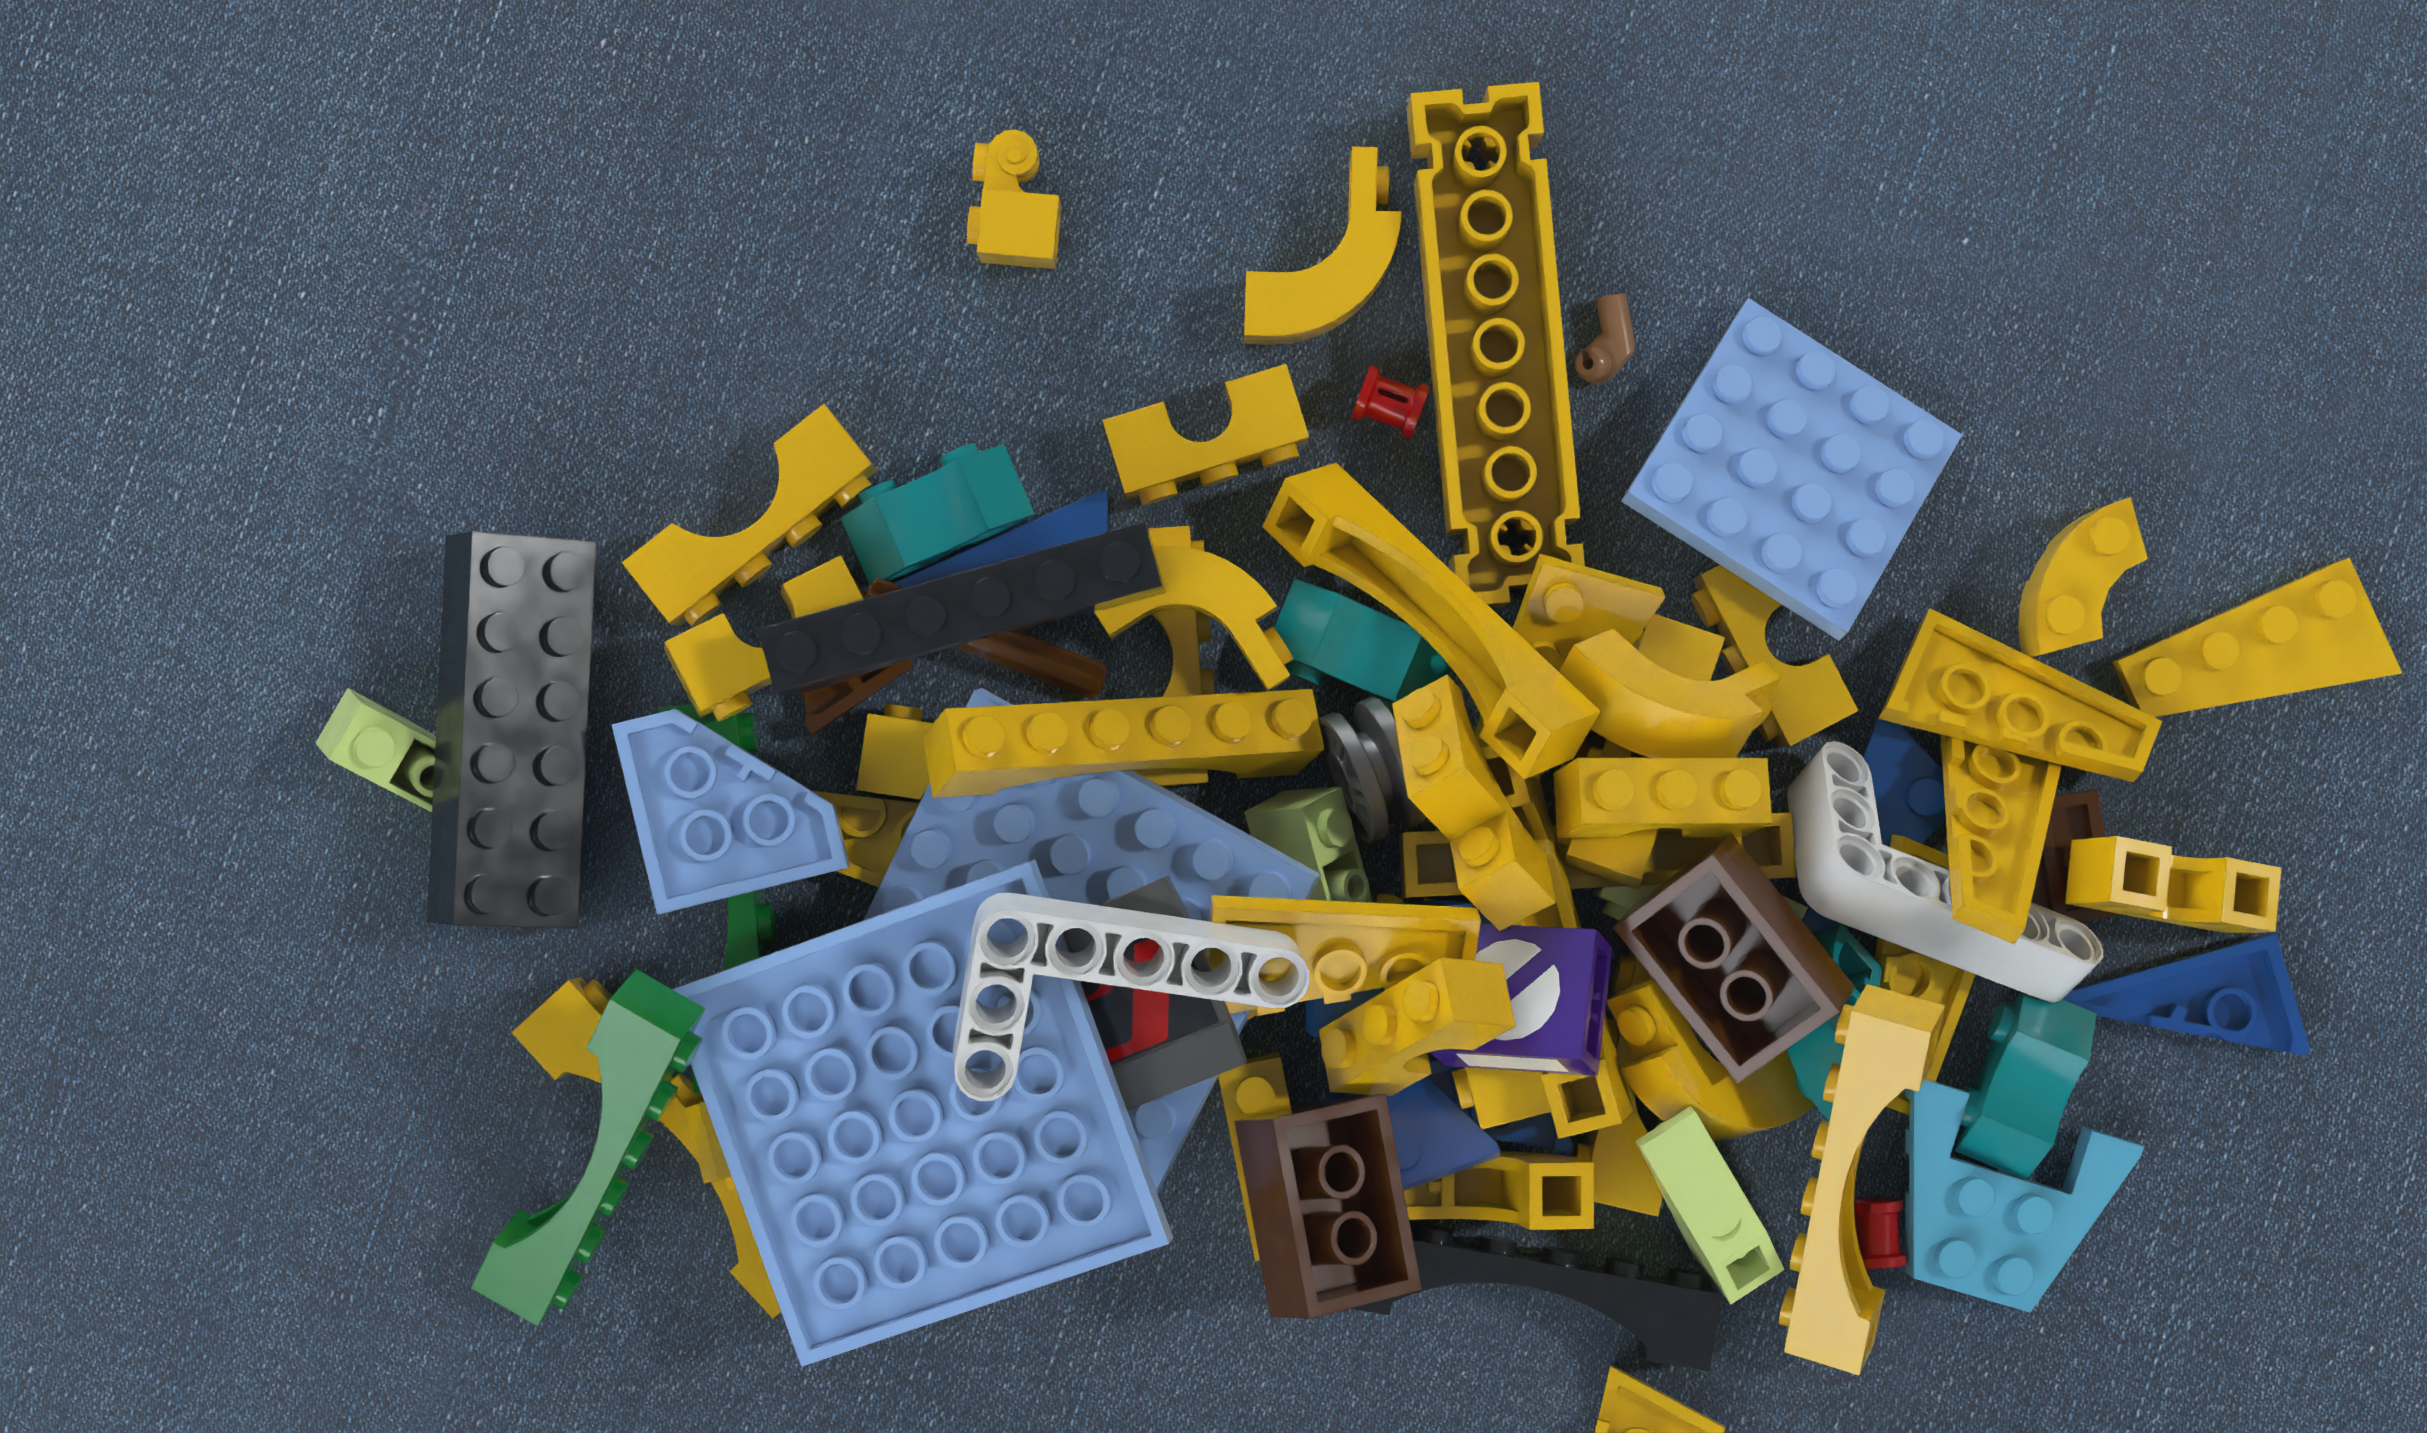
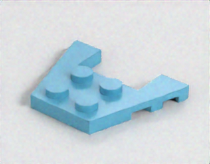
M1925 1079L1919 1092L1905 1088V1098L1910 1100L1909 1129H1905V1153L1909 1155V1191L1905 1192V1253L1908 1259V1264L1905 1265V1273L1920 1281L2031 1313L2142 1155L2144 1146L2082 1126L2063 1187L2058 1189L1951 1157L1950 1154L1970 1094L1961 1089L1929 1079Z

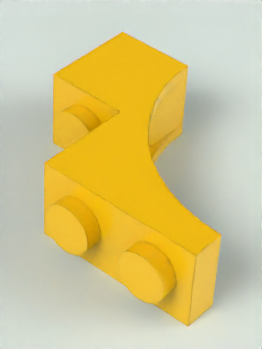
M1447 674L1393 703L1392 707L1407 796L1450 840L1458 889L1499 931L1555 904L1556 898L1547 854L1523 826L1495 780L1472 729L1459 686Z

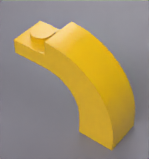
M1352 146L1349 160L1348 226L1342 241L1330 256L1319 264L1301 271H1246L1244 344H1290L1318 337L1346 322L1367 303L1377 290L1389 268L1396 248L1402 213L1401 211H1376V204H1388L1389 166H1377L1378 147Z
M1153 546L1166 593L1106 610L1093 611L1111 639L1147 616L1159 611L1189 609L1201 612L1216 620L1228 631L1266 691L1272 690L1290 677L1284 665L1294 658L1273 626L1262 632L1257 622L1276 611L1277 605L1254 578L1228 560L1212 553L1182 546Z
M1614 628L1573 645L1559 671L1601 711L1591 730L1623 748L1650 758H1736L1751 732L1766 719L1772 710L1773 704L1769 701V698L1782 678L1764 661L1721 680L1699 681L1685 678L1669 672L1650 661Z
M1654 979L1621 990L1606 1000L1618 1024L1620 1033L1626 1039L1636 1058L1621 1068L1620 1072L1636 1096L1662 1121L1669 1120L1691 1106L1712 1140H1730L1789 1123L1815 1106L1812 1100L1807 1099L1800 1092L1796 1084V1071L1787 1050L1737 1083L1722 1063L1714 1059L1702 1047L1686 1018Z
M1500 1151L1499 1158L1404 1191L1409 1220H1490L1518 1224L1529 1230L1594 1229V1162L1582 1158L1546 1153Z

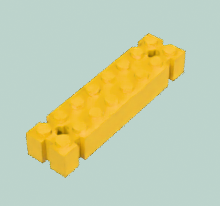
M1539 82L1488 86L1482 103L1465 105L1463 104L1462 89L1411 93L1406 109L1411 159L1427 158L1428 169L1417 171L1413 186L1446 536L1462 535L1464 554L1453 555L1448 561L1449 569L1491 608L1504 607L1510 603L1509 591L1527 589L1539 554L1585 566L1583 543L1571 545L1566 543L1565 525H1572L1580 518L1547 159L1530 160L1529 149L1538 147L1544 134ZM1471 148H1480L1482 158L1492 159L1493 162L1489 161L1486 169L1479 171L1475 170L1472 162H1465L1464 160L1467 159ZM1507 524L1515 525L1518 535H1528L1529 545L1525 544L1519 550L1520 556L1511 555L1509 546L1499 545L1498 535L1502 536L1508 528L1505 526Z

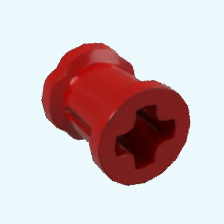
M1370 364L1351 419L1360 422L1364 417L1400 429L1401 437L1411 440L1430 386L1421 383L1415 388L1380 375L1379 367Z
M1896 1197L1854 1199L1856 1234L1866 1269L1893 1268L1908 1264L1907 1254L1900 1251L1898 1212L1904 1210V1199Z

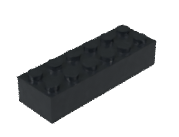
M473 531L446 535L427 922L452 926L578 928L596 542Z

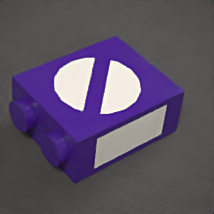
M1480 924L1475 961L1503 964L1516 1027L1475 1050L1444 1049L1430 1053L1445 1066L1598 1076L1612 947L1596 929L1511 925L1499 931L1493 924Z

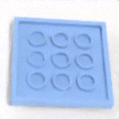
M1748 298L1734 317L1621 502L1839 641L1848 633L1962 434Z

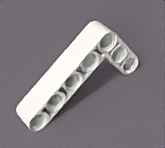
M1836 741L1827 742L1788 786L1787 799L1789 813L1792 812L1794 853L1799 889L1807 904L1822 916L2053 1003L2061 1001L2102 960V945L2087 926L2073 918L2032 902L2025 930L2015 944L1952 919L1949 870L1882 844L1871 771L1864 758L1850 746Z
M997 893L986 898L978 907L974 918L953 1043L955 1080L963 1093L969 1098L978 1101H993L1004 1096L1012 1087L1017 1073L1033 974L1268 1008H1286L1297 1003L1305 995L1309 985V970L1296 942L1288 935L1277 931L1016 893ZM1003 918L1018 920L1025 926L1023 934L1011 943L994 941L988 936L989 928L996 921ZM1071 928H1081L1092 935L1090 944L1084 950L1077 953L1062 951L1055 945L1058 937L1064 931ZM1138 938H1149L1159 944L1157 953L1145 962H1133L1123 956L1126 947ZM1205 948L1223 950L1226 956L1223 963L1217 969L1211 972H1201L1191 966L1194 956L1199 951ZM1283 957L1292 962L1289 973L1278 981H1266L1258 977L1261 966L1272 958ZM1000 984L1008 987L1014 993L1012 999L1000 1008H989L977 1001L978 994L990 985ZM980 1050H990L1002 1057L999 1066L986 1073L973 1071L966 1065V1062L972 1054Z

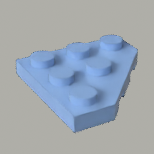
M673 709L612 724L657 915L850 868L835 804L680 710Z

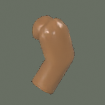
M1624 293L1603 296L1595 300L1601 332L1585 350L1581 349L1575 359L1577 374L1591 384H1603L1612 380L1634 354L1635 339L1627 294Z

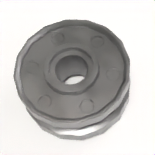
M1370 697L1357 702L1354 708L1355 731L1341 714L1332 712L1319 718L1324 751L1320 753L1331 787H1342L1353 829L1360 838L1371 844L1386 837L1389 832L1387 809L1398 823L1404 827L1410 828L1422 823L1426 816L1407 796L1395 719L1381 700Z

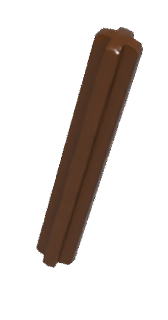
M874 578L865 599L905 587L882 578ZM1017 630L953 646L1089 699L1096 698L1100 693L1107 674V667L1103 663Z

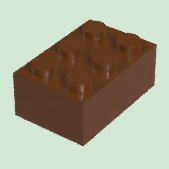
M1732 833L1725 836L1632 905L1613 927L1737 1083L1838 1014L1855 988Z
M1386 1094L1344 1096L1234 1121L1270 1317L1311 1319L1422 1290Z

